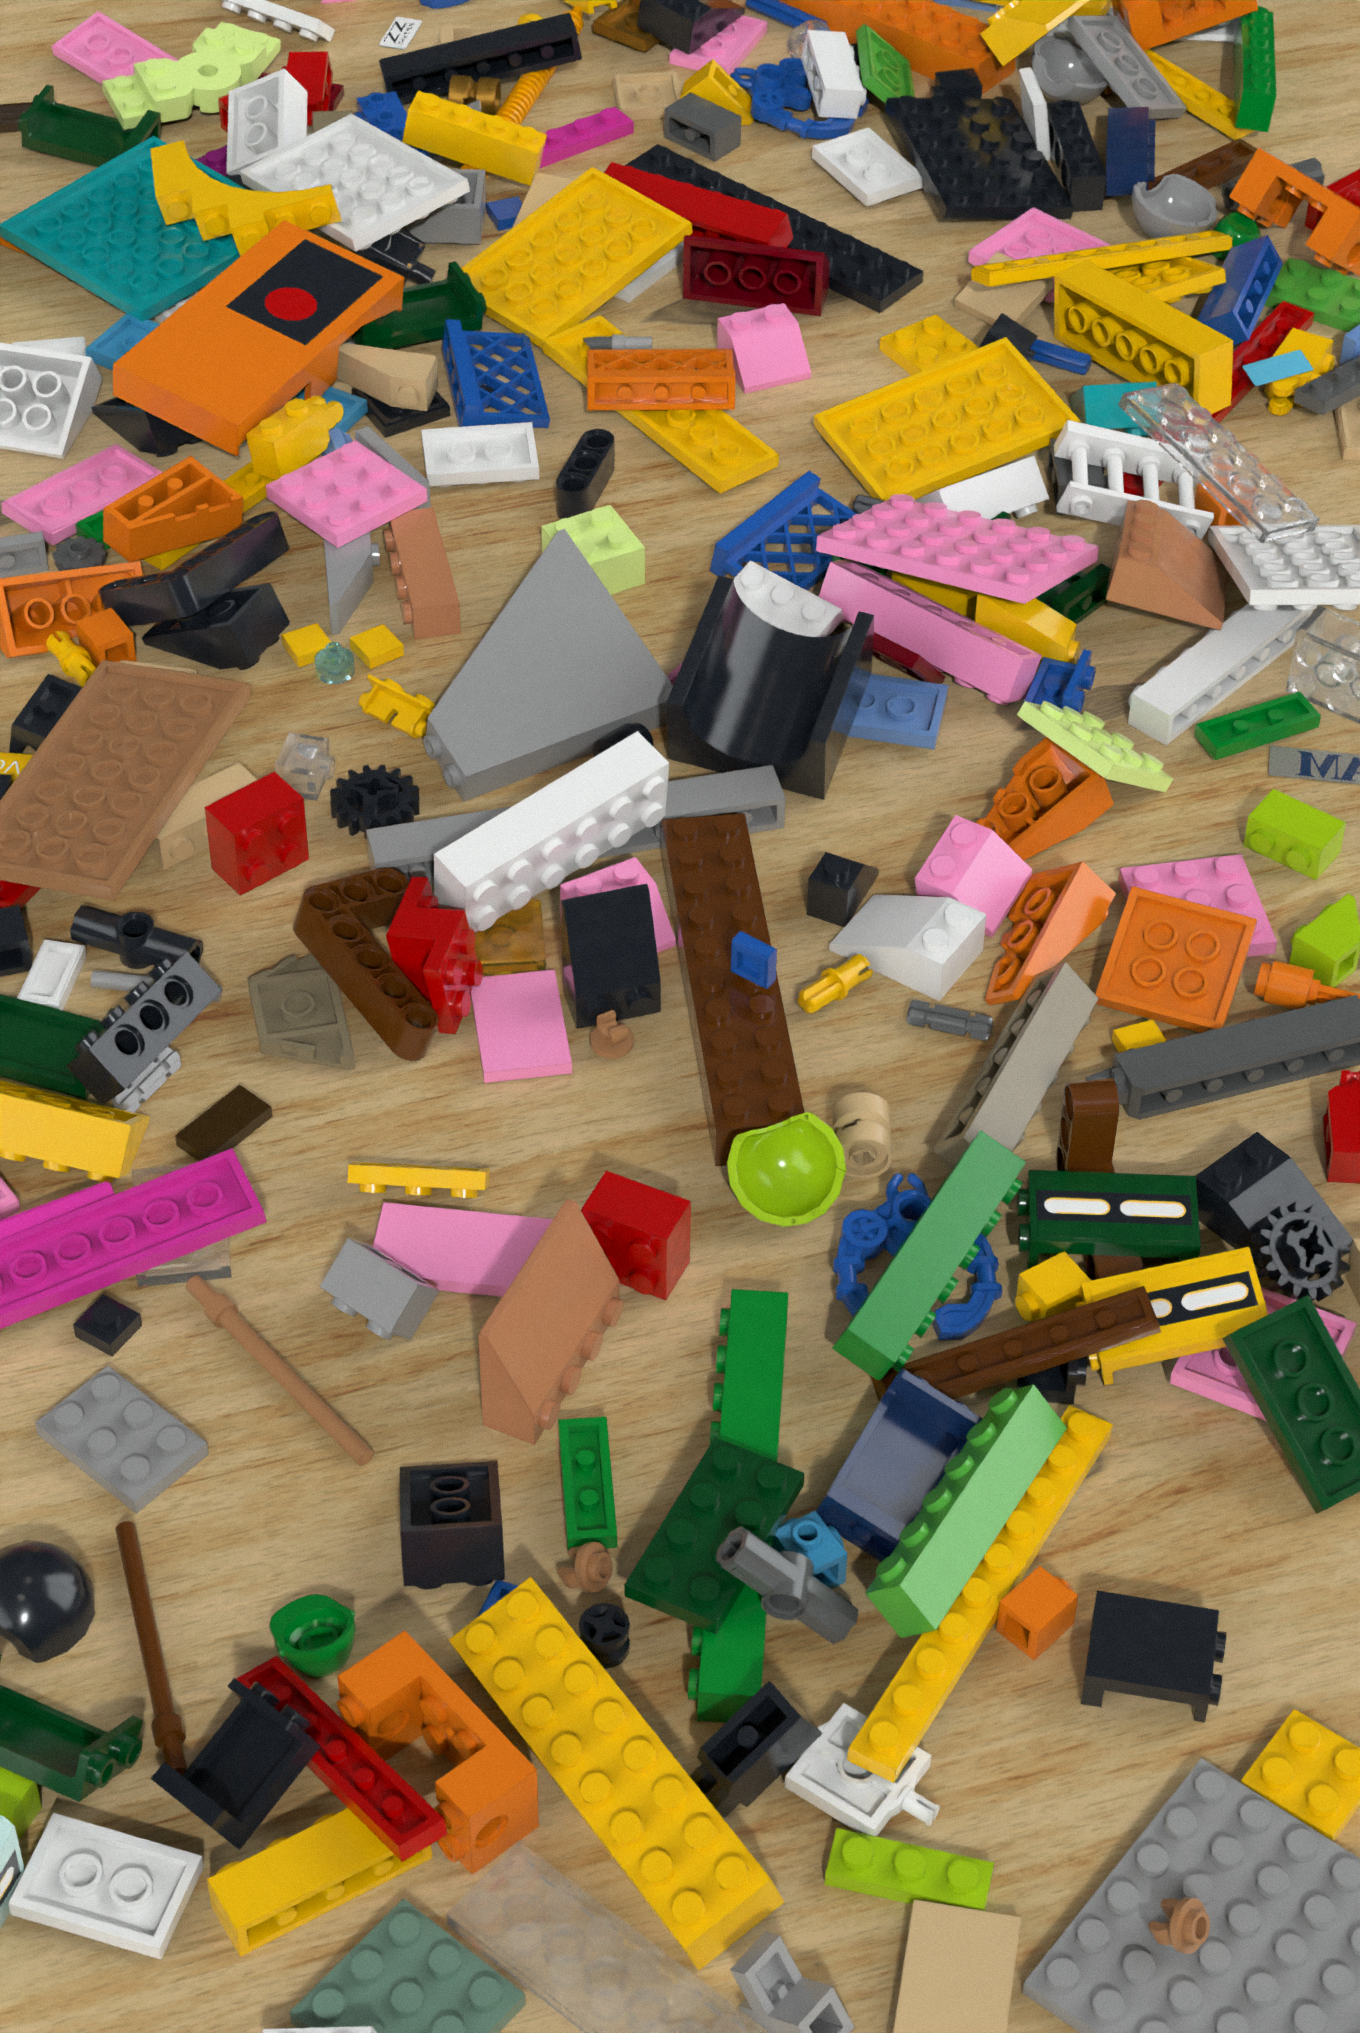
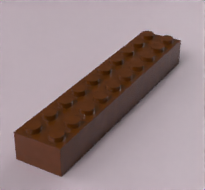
M745 813L662 820L661 858L715 1167L727 1166L732 1142L738 1134L769 1127L783 1122L790 1117L805 1113L777 972L776 981L768 989L731 972L732 939L740 931L771 946Z

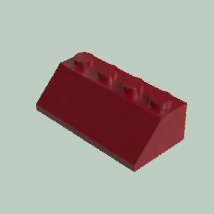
M685 235L683 239V299L752 308H764L768 305L784 303L791 313L821 316L828 295L830 262L823 252Z

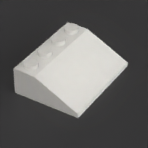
M0 343V449L64 459L92 412L91 407L95 404L102 377L92 357Z

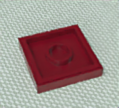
M876 632L873 633L872 656L875 659L918 681L937 684L944 682L946 677L921 655Z

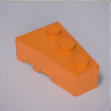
M189 456L103 508V541L128 562H133L221 537L242 524L243 497L195 458Z

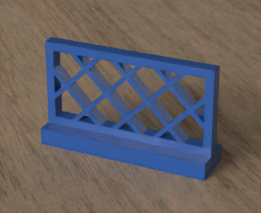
M446 319L441 352L458 427L532 422L533 428H549L550 417L530 338L525 334L462 331L460 320ZM469 344L481 345L485 348L480 351ZM505 346L521 347V349L514 352ZM495 353L505 360L500 362L492 358L491 355ZM481 363L490 369L485 372L476 367V365ZM513 365H517L525 371L523 373H519L510 367H512ZM502 375L510 381L504 383L495 377ZM485 384L495 391L489 393L479 386ZM521 386L529 390L530 393L525 395L516 388ZM506 396L514 400L515 403L510 405L501 400V398ZM491 406L500 411V413L484 412V409ZM526 407L536 414H526L521 410Z
M809 470L715 544L710 571L717 576L725 577L729 573L736 577L744 568L741 565L744 562H760L761 567L769 570L768 563H787L788 572H771L808 591L826 576L829 564L832 562L830 554L816 551L817 536L820 534H815L814 526L841 524L851 519L857 513L819 488L821 478ZM820 504L830 511L831 515H814L811 509L815 505ZM790 525H807L808 533H789L788 527ZM767 543L784 544L785 552H768L765 550V545ZM791 544H808L811 547V553L792 552ZM794 563L813 564L814 571L795 572Z

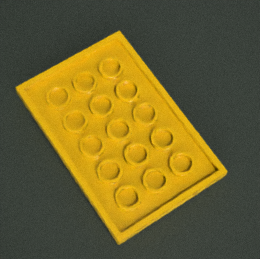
M591 167L461 269L464 273L469 274L476 290L483 294L487 307L485 315L515 333L525 334L530 338V342L543 349L544 339L578 325L680 244L685 235H691L693 233L692 224L662 205L598 169Z
M1006 337L814 415L815 428L871 497L884 501L890 499L895 494L910 495L916 500L939 489L974 477L1048 446L1050 439L1058 438L1067 420L1080 423L1081 421Z

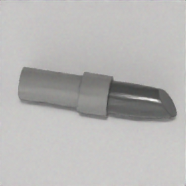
M612 334V336H595L583 339L590 349H652V337Z

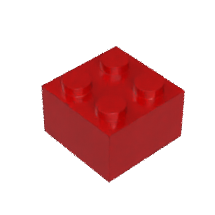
M275 771L204 807L211 868L240 896L309 860L304 798Z
M606 1170L581 1208V1212L617 1274L619 1283L633 1288L641 1294L667 1300L690 1263L691 1201Z

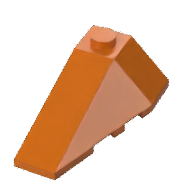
M135 561L0 578L1 650L7 658L44 654L49 651L46 642L51 634L59 642L62 641L57 636L56 631L67 632L71 639L77 637V620L105 610L98 589L120 579L143 576L141 562Z
M1045 737L1019 759L1012 769L1014 776L1005 789L999 788L993 797L994 805L985 818L978 819L976 823L993 830L1024 861L1081 832L1112 807L1114 802L1104 777L1048 737Z
M1083 861L1032 874L1009 911L1008 918L1013 922L1011 932H1007L1002 936L1000 945L1006 951L1004 957L994 965L985 1001L990 1006L1018 1000L1024 995L1036 974L1056 966L1106 920L1109 914L1108 908L1116 893Z

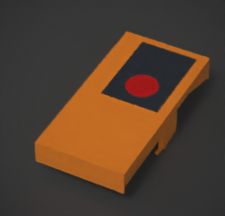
M283 220L113 363V395L238 456L239 445L246 440V433L258 426L262 420L276 413L304 387V400H307L308 398L311 399V396L313 397L314 395L322 396L337 380L339 346L361 326L395 310L399 312L402 310L404 277Z

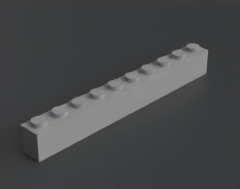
M773 765L668 781L666 815L653 827H645L632 835L621 847H613L598 856V858L661 848L662 820L745 813L749 834L784 828L785 795ZM511 807L366 829L371 870L379 868L395 869L406 876L409 882L412 877L429 878L430 885H434V853Z

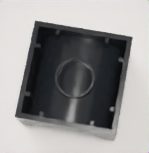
M718 575L667 700L669 759L720 773L773 765L782 789L824 800L872 673L874 615L858 611L854 624L845 632L834 636L810 637L794 634L777 628L758 617L739 597L734 585V579Z

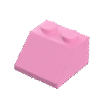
M784 303L772 304L747 312H736L732 315L718 318L717 349H732L735 381L744 394L811 378V370L799 324Z
M955 815L916 875L917 896L950 897L987 914L985 935L993 938L1033 873L1032 869L993 830Z
M636 857L560 885V914L562 923L561 900L647 883L650 892L657 953L676 946V939L657 885Z

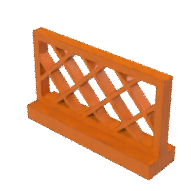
M587 349L588 410H735V369L732 349Z

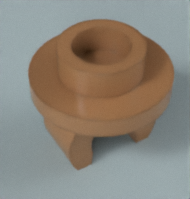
M614 1010L598 1015L596 1019L597 1027L590 1036L592 1050L597 1055L609 1059L620 1058L630 1053L634 1047V1034L632 1030L625 1024L616 1023V1012Z
M587 1542L582 1546L570 1548L567 1554L575 1566L572 1568H559L557 1574L570 1589L580 1587L587 1593L601 1592L606 1587L613 1571L612 1560L606 1548L598 1542Z
M1184 1897L1180 1901L1174 1898L1163 1899L1160 1905L1170 1921L1165 1923L1150 1921L1148 1927L1155 1941L1161 1945H1172L1180 1953H1194L1206 1941L1210 1930V1920L1204 1905L1199 1899Z

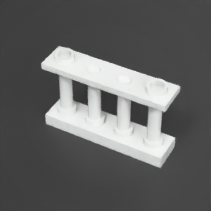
M1071 420L1066 421L1054 444V456L1072 460L1073 481L1069 482L1056 506L1057 512L1120 526L1128 500L1135 502L1141 499L1149 500L1156 503L1159 508L1169 512L1200 540L1203 538L1214 519V514L1195 509L1193 488L1196 487L1209 465V452ZM1087 464L1107 468L1108 489L1088 485ZM1123 472L1143 476L1144 497L1124 493ZM1158 480L1178 484L1179 505L1160 501Z

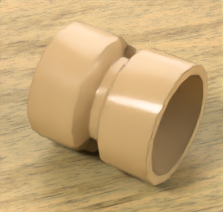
M856 1092L842 1097L834 1105L832 1116L833 1131L844 1148L847 1170L845 1175L854 1178L878 1176L887 1171L892 1164L891 1109L886 1100L879 1095L869 1092Z

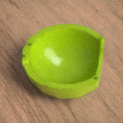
M809 1112L790 1117L783 1122L769 1127L738 1134L732 1142L727 1160L730 1187L741 1206L760 1221L782 1227L807 1224L825 1214L839 1196L845 1172H847L844 1148L833 1129Z

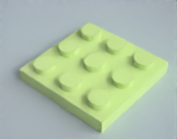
M1025 701L1017 714L1018 717L1105 779L1165 793L1173 781L1171 776L1161 770L1164 766L1161 761L1143 752L1140 755L1132 750L1134 743L1130 739L1117 732H1113L1111 735L1103 729L1105 722L1089 712L1084 711L1081 715L1067 706H1064L1061 710L1047 701H1043L1041 705Z

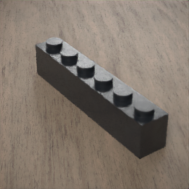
M569 12L379 59L386 92H396L401 103L405 104L412 102L418 91L431 93L436 96L449 93L450 80L453 75L471 76L474 82H477L480 77L499 78L502 80L582 60L577 30Z

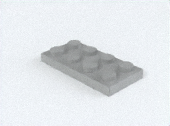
M1117 16L1071 17L1066 27L1074 36V41L1088 54L1092 65L1104 75L1109 82L1111 90L1120 96L1127 108L1149 107V119L1180 118L1187 107Z

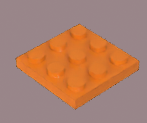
M1132 886L1095 993L1098 997L1096 1005L1200 1033L1210 1029L1225 1027L1257 927V919Z

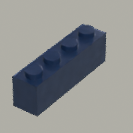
M1149 107L1108 108L1107 196L1132 195L1134 185L1138 182H1146V190L1148 191V182H1155V119H1149Z

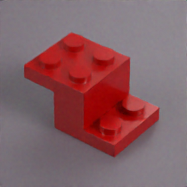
M412 877L386 934L392 960L426 1001H431L432 1008L439 1017L437 1026L439 1033L456 1034L462 1018L467 1017L469 1014L471 990L473 986L479 987L483 979V965L481 961H477L474 949L475 933L473 929H469L465 910L439 909L438 898L432 894L429 878Z

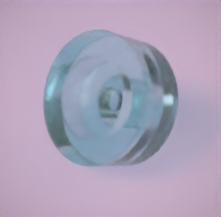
M337 642L328 643L315 656V673L317 678L324 683L341 684L350 680L355 674L353 653L341 647Z

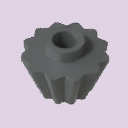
M78 536L75 539H65L64 543L56 545L57 550L52 553L55 565L59 571L103 566L106 558L103 543L96 542L95 538L86 539L83 536Z

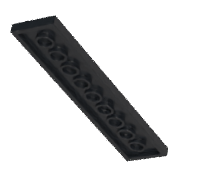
M657 144L624 165L788 213L793 239L787 248L825 253L830 262L829 289L878 313H881L923 283L924 271L910 265L908 262L891 256L879 248L854 238L852 235L845 234L822 221L805 215L797 209L782 204L770 196L761 194L745 184L738 183L717 171L696 163L690 158L675 153L665 146Z

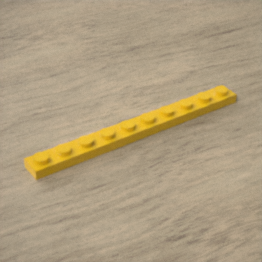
M1069 1405L1060 1418L1067 1427L1066 1431L936 1631L922 1633L849 1746L847 1761L895 1783L997 1620L999 1602L1020 1583L1107 1444L1112 1433V1423Z

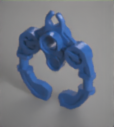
M784 58L779 62V65L764 63L759 65L757 70L737 67L730 75L742 88L749 90L752 97L750 109L752 117L758 121L770 123L779 128V130L785 132L787 129L800 134V137L804 139L807 137L833 139L849 134L854 128L855 119L829 117L826 121H814L810 118L802 121L794 118L793 112L783 109L784 107H792L796 110H807L811 106L812 94L810 90L805 88L808 80L801 59ZM740 76H748L749 79H743ZM867 95L865 104L863 106L860 105L858 117H862L867 110L869 102Z
M896 1173L887 1184L886 1202L873 1211L865 1209L852 1211L843 1220L837 1257L833 1259L832 1266L833 1272L838 1274L839 1284L836 1285L835 1290L836 1299L843 1301L852 1316H854L868 1295L867 1285L857 1281V1274L864 1271L865 1260L876 1258L883 1249L887 1250L893 1257L931 1201L925 1184L914 1173L908 1174L907 1182L915 1190L899 1192L897 1188L903 1182V1176L900 1173ZM981 1234L974 1241L980 1247V1250L967 1267L969 1273L977 1275V1282L970 1287L971 1299L967 1304H946L935 1310L937 1316L933 1320L932 1325L938 1340H962L971 1335L981 1326L990 1313L994 1300L1002 1296V1285L996 1282L995 1275L999 1266L998 1258L994 1256L986 1237Z

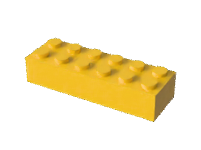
M1088 260L1054 274L1055 339L1076 351L1089 354L1092 360L1132 383L1156 382L1158 398L1196 420H1200L1231 405L1232 339Z

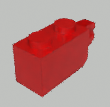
M328 51L289 52L287 66H282V69H285L307 90V125H313V112L329 111L333 70Z
M1341 1070L1339 1085L1333 1087L1327 1094L1326 1112L1322 1118L1327 1182L1360 1184V1071Z

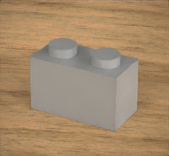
M347 1238L320 1285L322 1289L334 1296L331 1302L333 1306L353 1317L360 1313L369 1319L366 1327L387 1340H391L393 1335L412 1339L440 1291L373 1246L351 1238Z

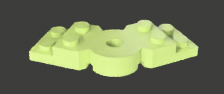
M221 22L215 29L207 27L192 44L193 53L182 57L179 61L168 58H153L145 62L134 63V75L118 76L114 79L103 80V94L124 130L135 128L147 110L161 113V123L188 118L192 113L193 105L200 106V112H219L218 98L229 95V91L257 80L280 52V39L268 36L262 32L247 30L232 23Z

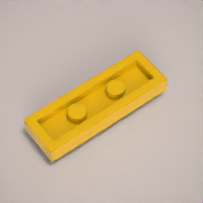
M352 1162L348 1165L347 1183L359 1184V1191L367 1193H386L387 1185L405 1186L404 1194L432 1195V1188H450V1196L476 1198L478 1197V1190H486L489 1187L490 1169Z

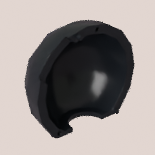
M25 1540L1 1548L0 1635L14 1645L18 1654L35 1663L45 1662L68 1652L86 1635L95 1615L94 1586L84 1566L71 1552L51 1543Z

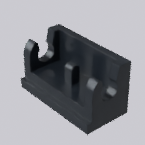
M47 674L12 723L9 753L23 754L26 748L25 745L32 747L36 752L82 688Z

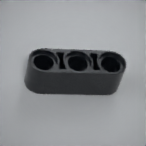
M591 429L581 436L556 480V513L558 518H569L594 509L615 469V438L611 432L604 429Z

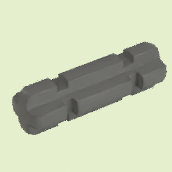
M916 999L912 1000L909 1005L907 1023L912 1026L924 1028L925 1024L931 1025V1030L965 1037L966 1033H970V1038L987 1041L991 1036L993 1018L990 1015L976 1013L975 1017L969 1016L970 1011L939 1004H935V1007L932 1008L929 1007V1002Z

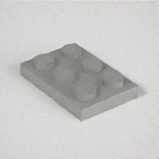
M109 1366L102 1369L35 1422L37 1435L136 1514L209 1455L207 1442Z

